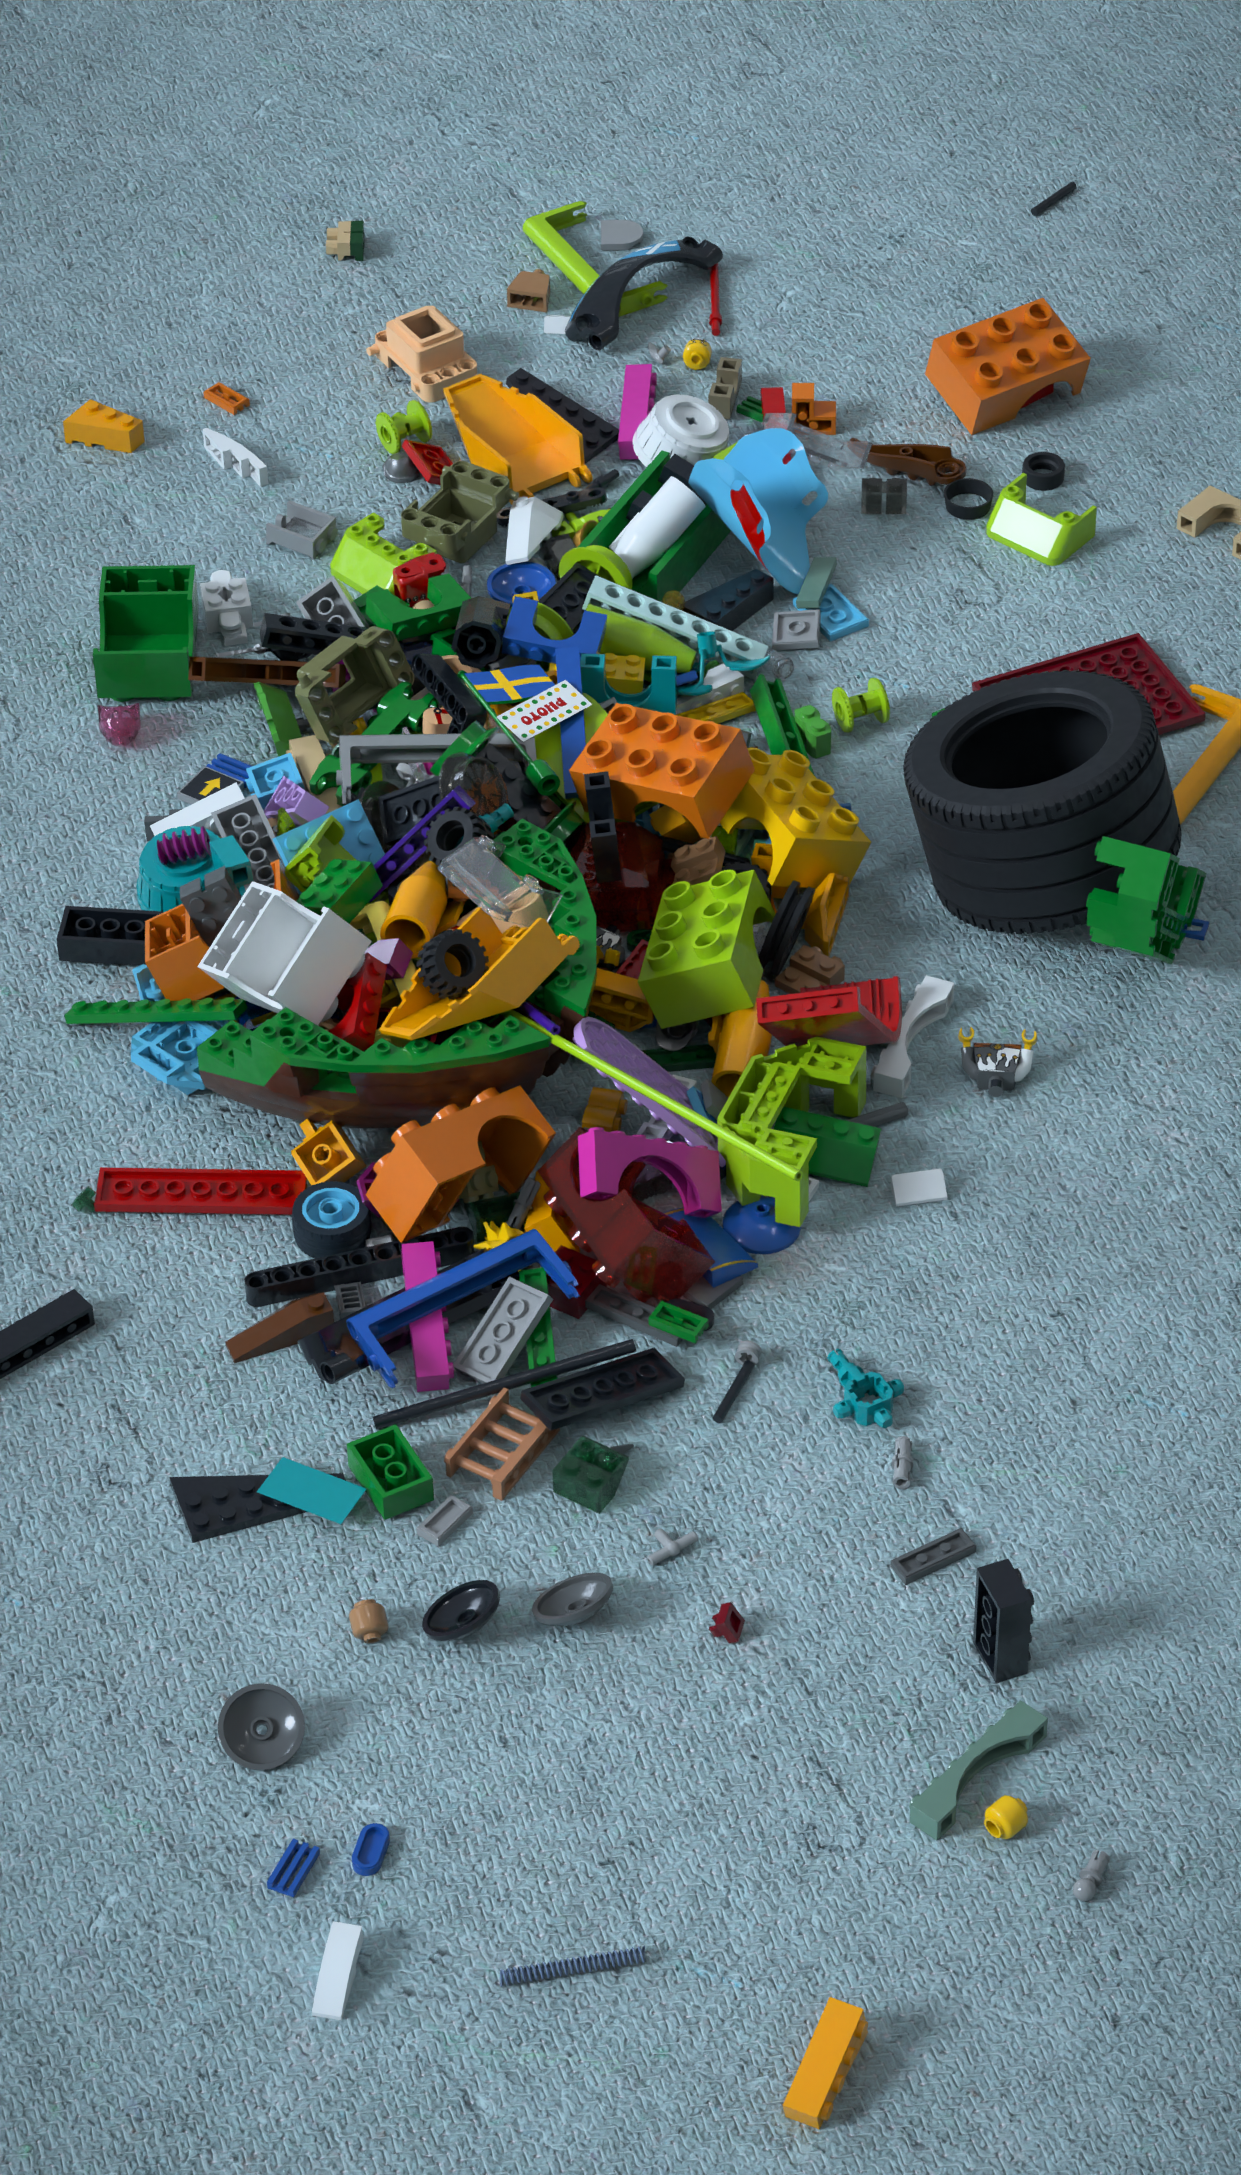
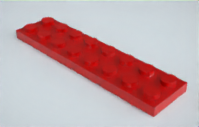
M100 1167L94 1207L95 1212L292 1215L294 1201L306 1189L307 1178L302 1170Z

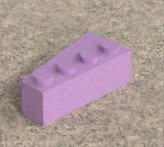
M283 776L265 807L264 813L267 819H279L283 830L287 832L325 815L329 806Z

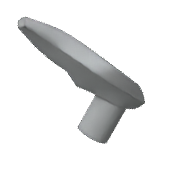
M648 342L650 355L656 362L662 364L671 349L664 345L660 350L654 344Z

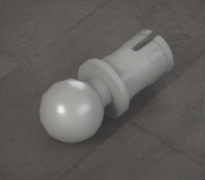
M1094 1850L1086 1868L1080 1871L1079 1876L1081 1879L1077 1880L1073 1885V1894L1078 1900H1091L1096 1894V1886L1102 1883L1101 1876L1110 1862L1109 1855L1104 1851H1101L1099 1857H1097L1099 1850Z

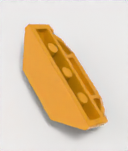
M830 873L815 889L812 903L801 928L805 929V941L811 947L816 946L820 948L823 954L828 957L830 956L849 898V877Z
M597 968L596 985L589 1009L591 1012L615 1025V1028L627 1032H632L653 1022L654 1013L638 984V979Z

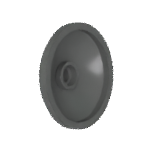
M596 1572L567 1578L545 1590L535 1600L532 1606L533 1615L537 1621L550 1626H570L584 1623L607 1603L613 1591V1583L608 1575Z
M252 1684L236 1691L225 1702L218 1719V1735L224 1751L234 1762L251 1770H271L288 1762L300 1748L305 1732L304 1716L298 1702L286 1690L272 1684ZM261 1725L266 1726L268 1729L264 1735H259L256 1732L257 1728Z

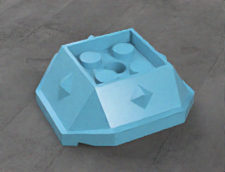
M231 1020L151 1022L132 1036L131 1061L155 1076L158 1081L174 1086L187 1096L198 1089L205 1090L206 1087L202 1082L199 1072L197 1047Z

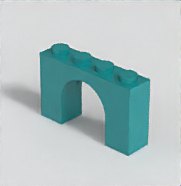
M581 654L582 693L588 694L598 703L615 697L619 704H629L638 708L676 715L677 656H653L651 668L652 682L650 686L637 694H624L613 689L607 682L605 654Z
M233 835L210 841L214 870L225 866L243 897L246 892L244 885L251 884L252 881L254 882L250 860Z

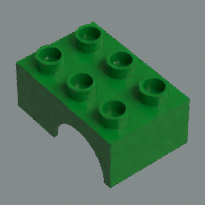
M195 565L102 566L99 592L100 650L98 651V648H93L97 697L112 698L119 702L142 697H158L164 701L191 697L193 680H188L189 656L195 657L199 615Z

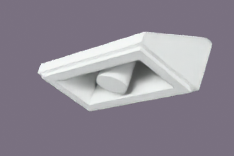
M545 316L544 333L565 334V328L571 316Z
M942 1169L894 1174L891 1176V1191L896 1207L947 1200Z

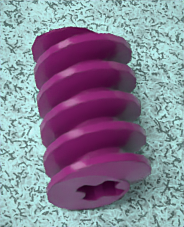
M204 826L201 827L200 834H197L195 828H191V836H188L186 831L182 830L180 838L175 831L172 832V839H169L167 834L163 833L162 841L157 840V851L160 861L163 865H167L169 860L172 863H177L178 859L186 861L188 856L191 860H195L197 855L200 858H205L207 853L211 856L210 838Z

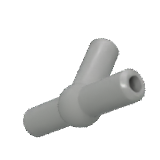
M657 1529L654 1536L664 1547L649 1555L647 1560L650 1565L654 1566L670 1556L678 1555L680 1550L698 1541L697 1533L692 1531L673 1541L663 1529Z

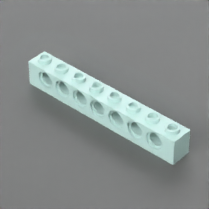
M595 576L582 609L586 610L588 604H592L656 625L697 651L696 656L698 657L700 654L697 634L709 631L716 633L717 645H722V651L728 661L762 659L768 649L767 645L599 576ZM716 652V656L713 658H705L708 661L717 660L720 665L724 663L718 652ZM759 668L739 672L755 680Z

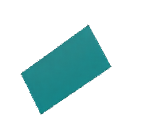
M282 1457L257 1493L342 1524L366 1491V1488Z

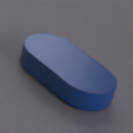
M372 1823L366 1825L361 1830L352 1854V1867L357 1874L371 1876L380 1870L390 1843L389 1831L384 1825Z

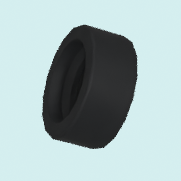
M1035 452L1028 455L1022 465V473L1027 474L1026 485L1041 491L1058 488L1063 483L1065 476V463L1063 459L1050 452ZM1037 469H1047V470H1051V471H1053V472H1051V473H1038V472H1035L1034 470H1037Z

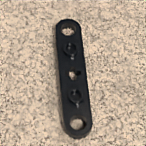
M596 487L578 492L570 491L564 495L542 499V501L565 514L587 509V506L592 507L593 505L595 507L596 504L600 506L599 504L602 505L607 501V494L604 488ZM511 507L503 508L497 513V523L499 525L508 526Z

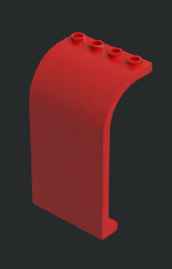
M898 976L887 979H868V981L844 982V984L837 985L827 984V986L820 985V987L812 988L802 987L800 988V993L756 998L758 1024L785 1046L795 1044L797 1047L808 1044V1039L814 1037H822L861 1046L896 1042L901 1032L902 1000L901 983Z

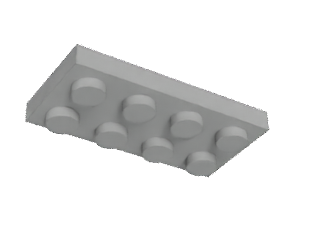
M509 1277L453 1364L454 1369L481 1383L503 1378L553 1299L548 1294Z

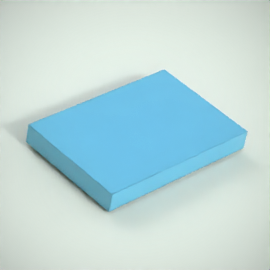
M833 584L828 585L819 608H797V597L793 598V606L798 611L820 609V632L830 642L869 627V619Z

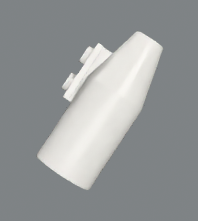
M671 476L641 512H638L609 548L625 562L633 579L660 560L706 506L693 491Z

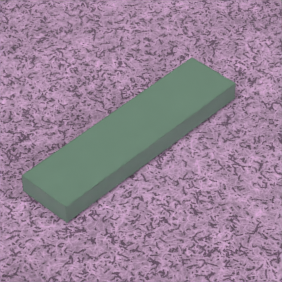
M814 557L796 599L797 608L820 607L837 566L836 557Z

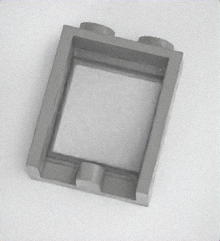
M289 500L287 502V517L277 514L275 525L269 522L266 524V545L273 542L311 556V559L314 560L319 553L324 551L327 544L335 539L338 532L336 517Z

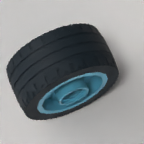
M326 1181L312 1185L301 1192L295 1199L292 1209V1226L295 1241L301 1251L312 1258L364 1248L366 1246L365 1240L370 1239L371 1211L363 1204L359 1189L343 1182Z

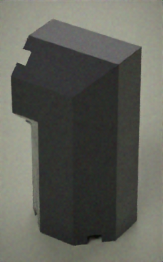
M481 596L462 602L451 646L462 665L481 669L489 662H494L498 659L510 604Z

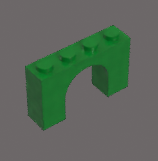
M448 573L428 578L427 598L433 603L434 607L414 609L404 606L388 589L367 594L366 614L377 627L392 631L397 640L401 641L457 626L462 602L471 599V597Z

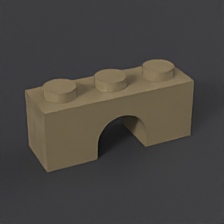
M720 357L716 383L712 382L708 395V403L714 406L724 416V419L731 418L742 383V359Z

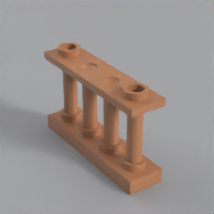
M503 1388L497 1396L492 1397L489 1406L454 1448H450L444 1458L446 1476L451 1478L462 1467L490 1480L493 1497L502 1501L557 1435L560 1428L550 1431L538 1417L509 1405V1389ZM505 1414L534 1428L529 1434L523 1435L497 1422ZM491 1432L519 1446L515 1451L509 1453L482 1440ZM476 1449L505 1463L500 1469L493 1470L468 1459V1457Z

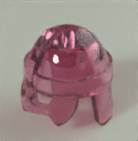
M139 703L117 707L97 705L99 730L110 744L126 746L135 740L138 731L141 729Z

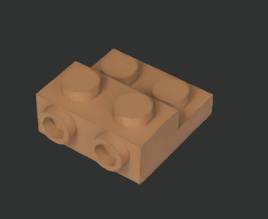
M717 836L710 837L709 839L704 838L694 845H684L673 853L671 868L675 872L673 884L686 881L690 885L709 881L712 876L721 872L726 850Z
M804 945L790 957V966L775 978V987L789 994L800 993V988L802 987L812 988L820 987V985L827 986V984L837 985L845 980V965L836 956L830 958L824 955L822 950L816 946L810 948Z

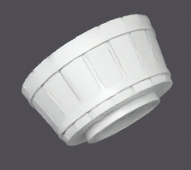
M670 395L658 401L645 420L640 423L633 436V448L639 460L646 467L661 450L669 452L670 458L676 454L692 465H695L698 461L712 459L713 456L727 448L729 426L724 416L711 404L689 395Z

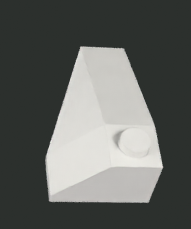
M524 496L513 501L509 515L506 564L510 565L529 561L540 549L539 543L543 540H548L551 537L550 532L552 529L558 530L564 518L563 512L536 497L527 498Z

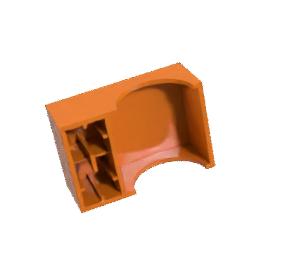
M1040 298L935 338L925 375L969 433L974 435L1015 419L1022 405L1033 394L1052 383L1068 382L1072 387L1071 393L1073 396L1081 393L1091 358L1046 300Z
M616 703L593 737L585 745L583 751L569 769L584 812H588L584 774L608 771L614 818L634 822L636 820L635 806L646 801L658 802L681 813L693 824L700 837L709 839L755 769L740 728L716 724L712 721H701L677 716L672 713L638 708L629 704Z
M280 859L271 862L270 865L274 873L273 889L281 891L297 901L300 896L294 885L286 877L285 868ZM183 904L145 921V963L165 999H170V1001H180L186 998L191 1000L214 999V992L225 988L198 968L199 963L210 947L204 942Z
M520 1085L503 1093H499L495 1087L488 1088L476 1096L467 1108L460 1110L457 1104H450L436 1113L429 1124L421 1127L417 1120H412L398 1128L391 1137L395 1147L391 1152L380 1158L373 1167L377 1176L367 1191L366 1196L401 1243L449 1223L450 1218L448 1214L474 1172L484 1167L485 1164L486 1166L495 1165L498 1184L510 1195L518 1193L556 1135V1132ZM478 1141L482 1142V1147L485 1152V1161L483 1160L478 1148Z

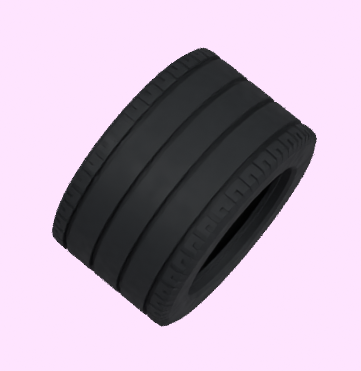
M1063 670L1061 672L1045 671L1042 673H1032L1031 675L1026 674L1021 677L1002 680L999 683L980 688L979 691L971 692L970 695L961 697L960 700H956L953 704L946 706L945 710L938 712L924 727L920 728L918 734L914 736V740L910 742L907 753H905L903 765L905 785L934 888L942 905L953 916H957L964 923L971 924L974 927L978 926L979 929L996 930L998 933L1006 932L1012 934L1016 932V934H1022L1026 932L1027 934H1032L1034 932H1052L1057 929L1060 931L1066 927L1072 928L1076 927L1075 925L1086 924L1088 913L1086 902L1089 893H1092L1094 888L1118 894L1120 888H1117V881L1120 873L1124 874L1125 870L1096 861L1095 848L1097 842L1102 841L1103 836L1164 851L1175 856L1179 853L1182 836L1181 826L1154 714L1144 695L1135 689L1134 686L1129 685L1125 681L1123 682L1121 679H1115L1112 676L1096 672H1079L1077 670L1069 672V670Z

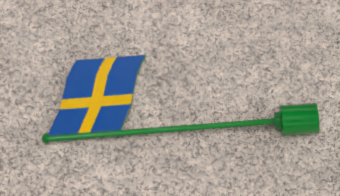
M522 665L466 673L463 670L459 671L458 677L464 680L529 763L526 769V776L534 787L544 796L555 793L560 786L559 777L545 760L538 759L533 761L489 706L527 701L555 686L553 681L540 665Z

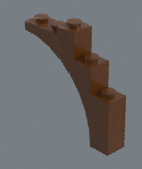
M189 656L188 680L297 685L299 683L297 671L307 661ZM335 664L327 670V672H331L332 676L323 682L324 687L340 688L345 684V664Z

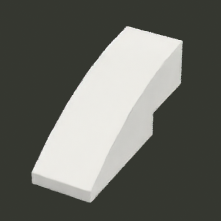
M333 1921L319 1972L312 2016L342 2020L356 1975V1963L363 1943L362 1926Z

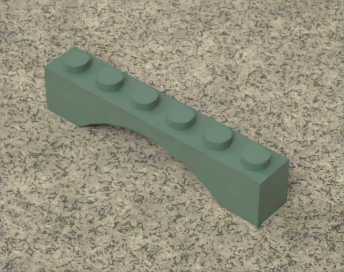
M1021 1700L1013 1708H1008L1002 1715V1718L995 1725H990L977 1742H972L958 1760L954 1759L940 1777L936 1776L933 1778L928 1788L921 1795L917 1794L913 1797L909 1805L910 1823L937 1841L955 1824L958 1800L969 1781L985 1767L999 1760L1015 1755L1029 1754L1047 1737L1048 1718Z

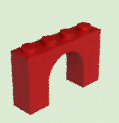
M366 953L364 963L359 972L354 977L347 979L337 995V1007L342 1011L349 1007L350 1009L344 1018L335 1027L328 1030V1032L362 1051H365L374 1044L387 969L386 964L371 954Z

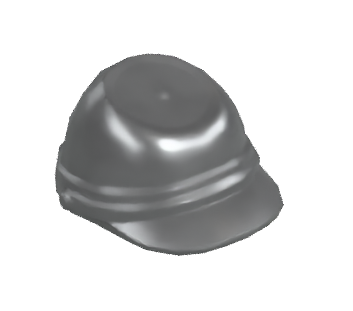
M406 452L392 454L382 466L384 476L395 483H407L415 480L419 475V470Z
M657 1021V1044L669 1051H678L691 1042L698 1031L696 1021L661 1029Z

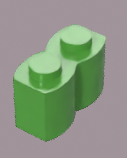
M811 705L795 709L794 718L806 752L815 759L831 754V727L825 720L820 718L819 711Z

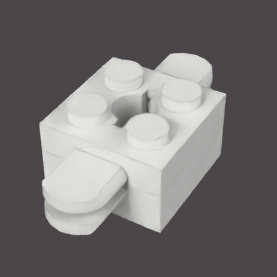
M218 570L212 573L211 581L200 583L201 601L207 633L221 632L225 637H235L241 634L242 623H245V628L253 627L252 608L246 578H232L229 571Z

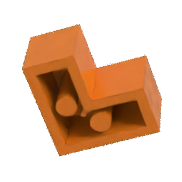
M792 383V433L794 435H836V401H814V383Z

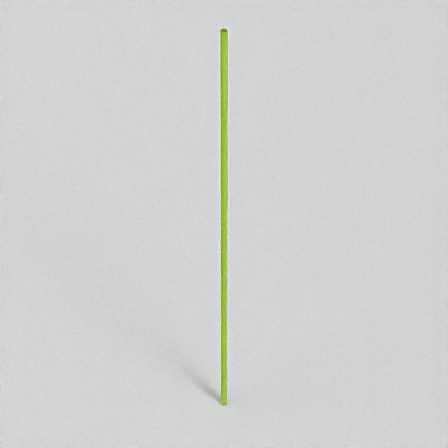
M374 932L364 935L373 943L378 941ZM421 958L412 959L415 967H417V961L421 960ZM512 1009L499 1013L506 1018L511 1015L551 1038V1043L791 1179L795 1181L802 1179V1171L565 1038L551 1034L541 1025Z

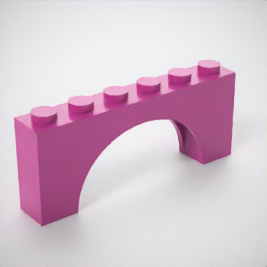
M601 1127L590 1128L588 1132L578 1136L580 1198L603 1201L618 1195V1185L624 1169L631 1162H643L656 1167L673 1182L681 1196L685 1215L707 1218L722 1212L719 1151L708 1150V1147L703 1145L687 1146L686 1142L668 1143L664 1138L651 1140L646 1139L645 1135L629 1136L625 1135L623 1131L606 1132Z

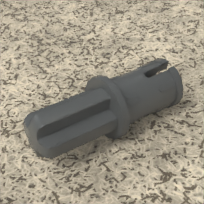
M528 1178L518 1199H514L515 1206L508 1221H506L510 1227L522 1229L529 1210H533L532 1204L541 1186L538 1181Z

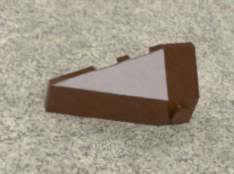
M324 1292L292 1300L227 1340L225 1346L235 1364L296 1345L299 1339L334 1323L333 1308Z

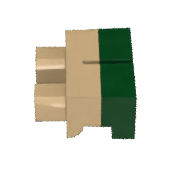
M339 221L338 228H327V255H338V261H341L344 256H355V261H364V221Z

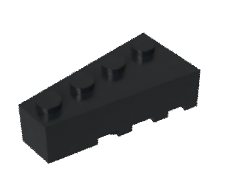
M754 569L681 603L680 610L733 631L774 599V578Z

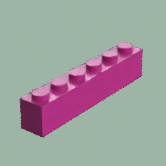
M652 364L626 365L618 437L620 460L639 459L633 448V436L640 423L645 420L655 405L657 373H653Z
M433 1241L402 1244L405 1291L439 1275L437 1274V1268L441 1267L440 1252L434 1251ZM446 1306L409 1324L417 1392L449 1389V1379L454 1378L453 1362H448L447 1356H451L450 1340H445V1334L449 1333L448 1318H442V1312L446 1311Z

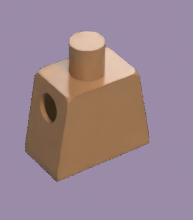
M536 269L533 272L521 271L507 288V307L540 312L548 311L550 276L541 269Z

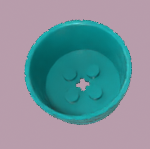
M179 826L177 828H170L154 836L145 845L139 858V877L136 886L137 901L142 910L163 911L164 913L183 904L180 900V886L199 877L202 880L203 891L206 890L204 875L214 871L212 855L210 856L207 853L205 858H200L197 855L195 860L188 858L186 861H181L178 859L177 863H172L169 860L167 865H163L157 851V840L162 841L163 833H166L168 838L172 839V832L175 831L180 838L182 830H185L187 835L191 836V828H195L197 834H200L201 827ZM206 829L210 841L221 839L214 832Z

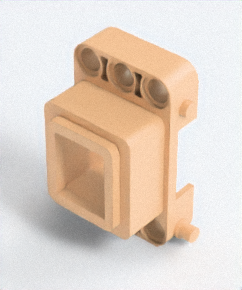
M424 306L386 323V330L376 333L375 344L366 348L369 356L376 354L377 358L388 368L391 367V359L411 377V390L425 402H436L446 398L443 388L477 375V362L464 351L463 332L434 306Z

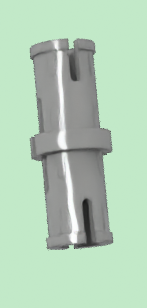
M906 1436L896 1438L895 1454L892 1458V1467L894 1468L893 1485L898 1489H905L910 1486V1471L913 1468V1458L911 1456L912 1440Z

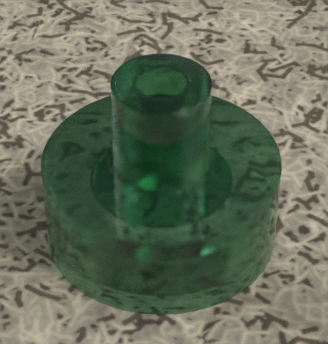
M87 1186L74 1199L71 1206L78 1212L85 1207L92 1213L95 1210L92 1197L96 1192Z

